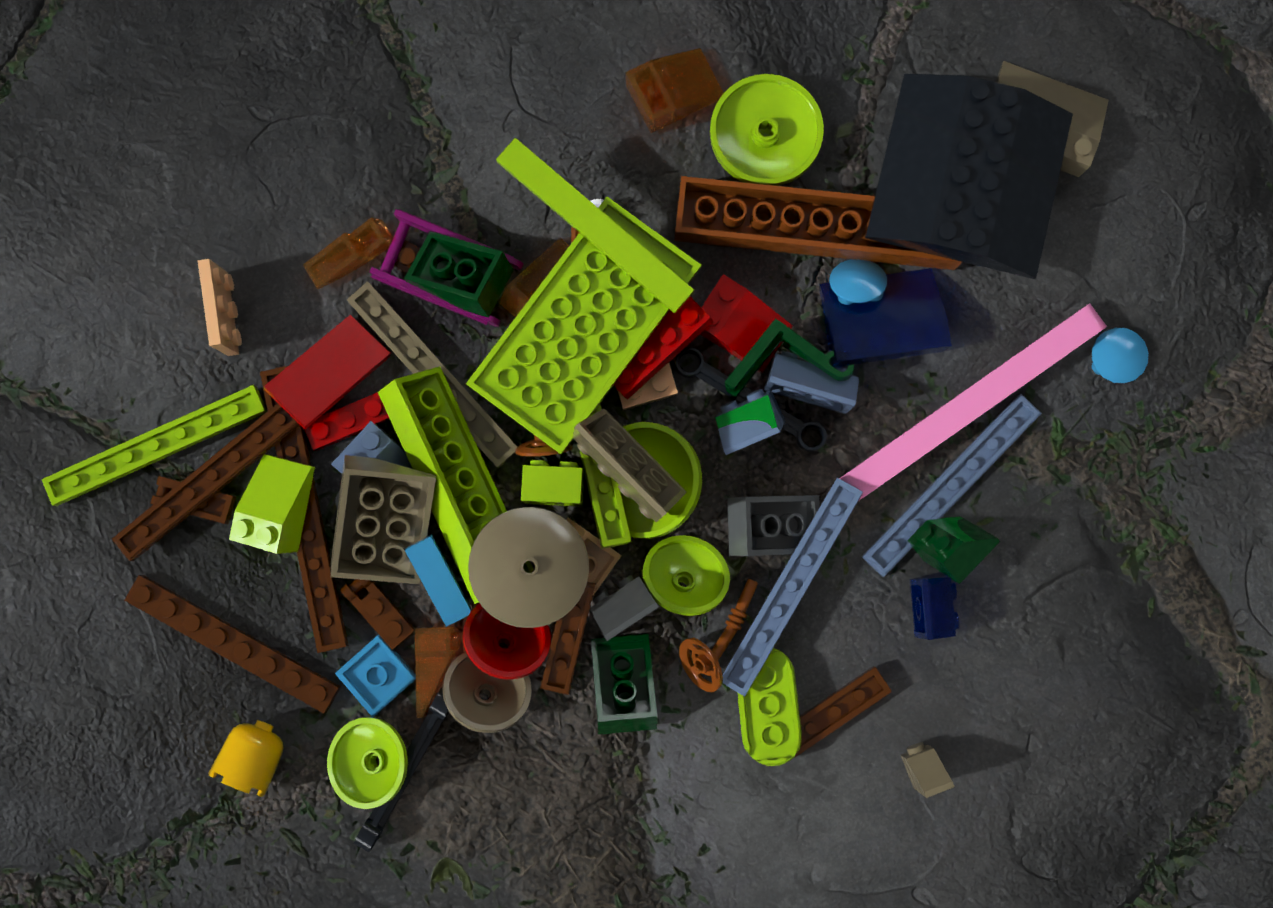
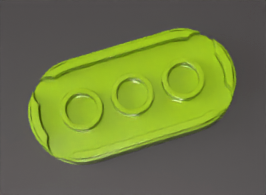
M773 648L747 695L744 697L737 692L744 748L754 760L766 766H779L789 762L798 753L802 742L794 666L783 652Z

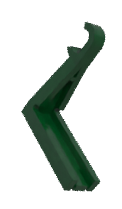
M775 318L727 378L725 386L726 391L736 398L780 342H784L783 347L815 365L838 381H846L853 375L854 364L848 365V369L844 372L837 370L830 365V362L834 360V351H830L825 355Z

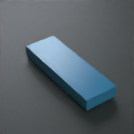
M430 535L405 548L408 558L445 626L447 627L468 616L472 609L433 536Z

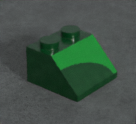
M960 516L926 520L907 540L923 561L958 584L1000 542L997 537Z

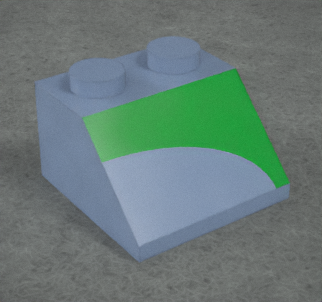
M762 389L748 394L746 396L748 400L737 404L736 400L720 407L721 412L718 413L715 419L725 455L780 433L785 419L772 390L764 393Z

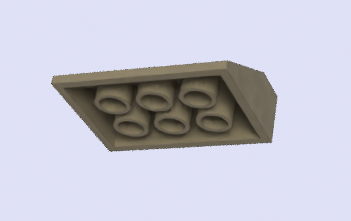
M1003 61L995 82L1026 89L1073 113L1061 171L1080 177L1091 167L1101 139L1109 100Z
M605 409L579 422L574 427L573 439L577 442L579 450L583 454L591 456L598 463L599 470L607 477L611 476L619 484L618 488L622 494L632 498L639 505L641 513L648 519L658 522L687 493Z
M345 455L331 556V577L420 584V578L408 558L405 548L427 537L436 475L376 458Z

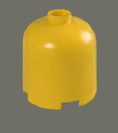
M257 720L255 725L243 723L234 727L208 773L209 776L215 778L219 774L223 776L221 783L248 794L251 788L258 790V796L264 797L284 749L280 737L272 732L274 726Z

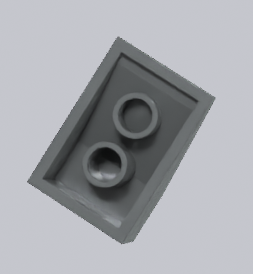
M819 495L727 498L729 556L793 554L820 508Z
M630 575L617 583L619 590L609 595L605 591L592 600L595 605L590 610L607 641L659 607L640 577L634 579Z

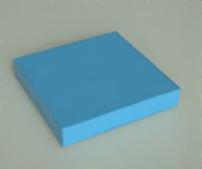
M379 634L335 673L372 717L376 716L418 678L395 650H392Z

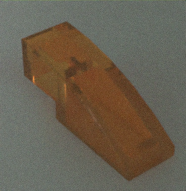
M371 217L352 233H343L303 264L316 288L320 289L350 274L389 249L393 237L382 219Z

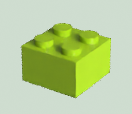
M530 460V465H523L521 501L525 504L583 507L585 480L583 468H579L576 462H560L559 467L550 466L548 461Z

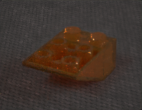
M701 48L653 59L625 72L626 87L650 133L717 102L724 94Z

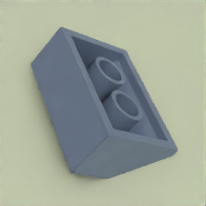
M782 351L781 355L775 353L764 391L772 390L774 394L846 414L855 407L859 377L852 375L846 381H838L810 362L798 360V356L785 351ZM837 367V368H836L837 370H839V371H841V372H844V371L847 370V369H845V368H840V367Z

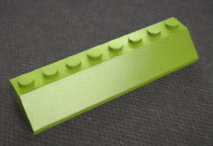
M439 366L394 379L382 388L378 394L412 469L436 475L431 510L474 604L479 601L472 590L468 572L470 552L481 530L491 520L507 512L445 375ZM530 561L523 565L525 572L532 573L534 571Z

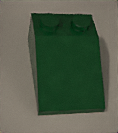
M430 231L404 279L406 282L458 308L489 318L514 269L503 251Z
M649 635L613 637L608 641L605 638L591 639L598 735L657 729L658 716Z

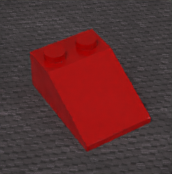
M724 274L701 307L712 318L713 323L700 335L741 361L775 318L790 329L793 327V325L752 292ZM782 342L779 343L758 371L760 373L764 372Z

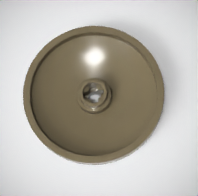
M516 508L495 517L478 534L469 556V580L477 600L494 618L515 627H542L564 617L580 600L588 581V553L577 530L560 515L542 508ZM527 561L535 564V570L532 573H527L523 569V565Z

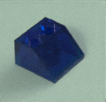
M951 578L910 579L914 637L933 640L956 636V629H959V616L957 612H954L953 600L957 598L955 583H951Z

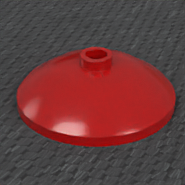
M479 603L470 612L464 624L463 644L470 660L484 673L500 679H518L530 675L543 664L550 650L551 633L548 625L522 628L503 623L490 615ZM499 643H505L508 648H501Z

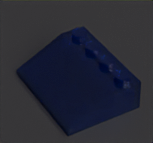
M932 269L886 274L887 286L881 300L864 303L853 302L850 305H844L838 301V296L833 292L830 282L819 284L829 351H834V360L831 361L832 366L838 367L939 353L951 347L948 319Z

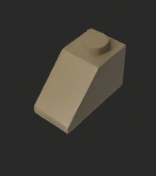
M917 743L906 748L907 752L901 754L913 788L924 797L928 798L954 788L953 781L933 747L928 744Z

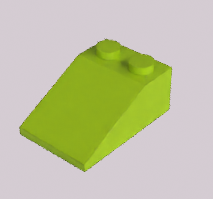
M264 454L234 511L229 540L275 554L298 552L315 467Z

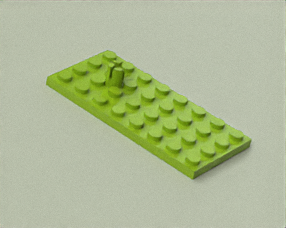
M606 197L598 207L687 284L691 282L700 270V263L609 197ZM579 233L467 381L466 385L562 455L573 440L574 427L592 415L668 313L669 309Z

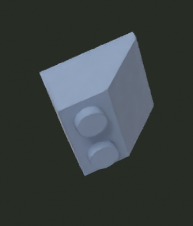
M372 421L366 425L331 464L342 474L344 456L350 455L376 458L412 469L403 447Z

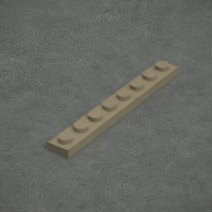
M368 281L347 299L350 305L413 374L441 367L476 445L498 469L515 454L517 446Z

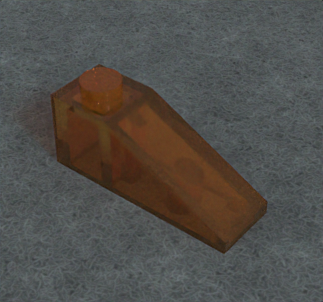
M454 626L415 628L417 718H423L428 714V710L453 661L455 650H459V632H454Z

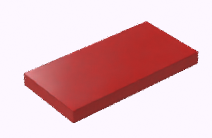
M349 315L264 386V390L306 430L390 357V352L355 318Z

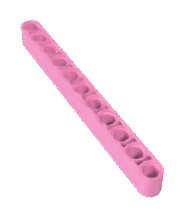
M1091 304L1086 305L839 479L863 491L859 499L861 500L1101 332L1107 325Z

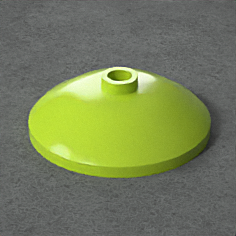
M678 535L661 540L648 552L643 565L644 585L655 602L664 609L679 615L695 616L713 610L723 601L730 584L729 568L721 553L708 542L692 536ZM683 582L687 585V587H683L678 583Z
M364 717L352 720L337 732L331 742L327 757V771L330 783L336 794L353 807L371 809L388 803L401 789L407 774L408 758L405 744L397 730L382 719ZM377 756L379 758V766L376 763Z

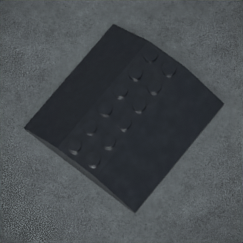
M904 74L865 238L1036 279L1073 113L1026 89L972 76Z

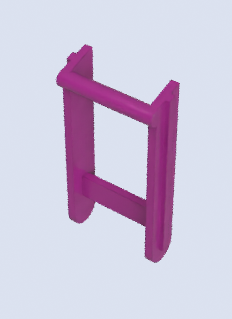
M395 209L394 215L400 223L380 270L371 267V278L482 324L499 327L501 321L491 315L488 318L465 311L405 280L391 275L411 226L426 233L431 231L489 247L410 213ZM504 253L512 268L522 270L524 264L521 261Z

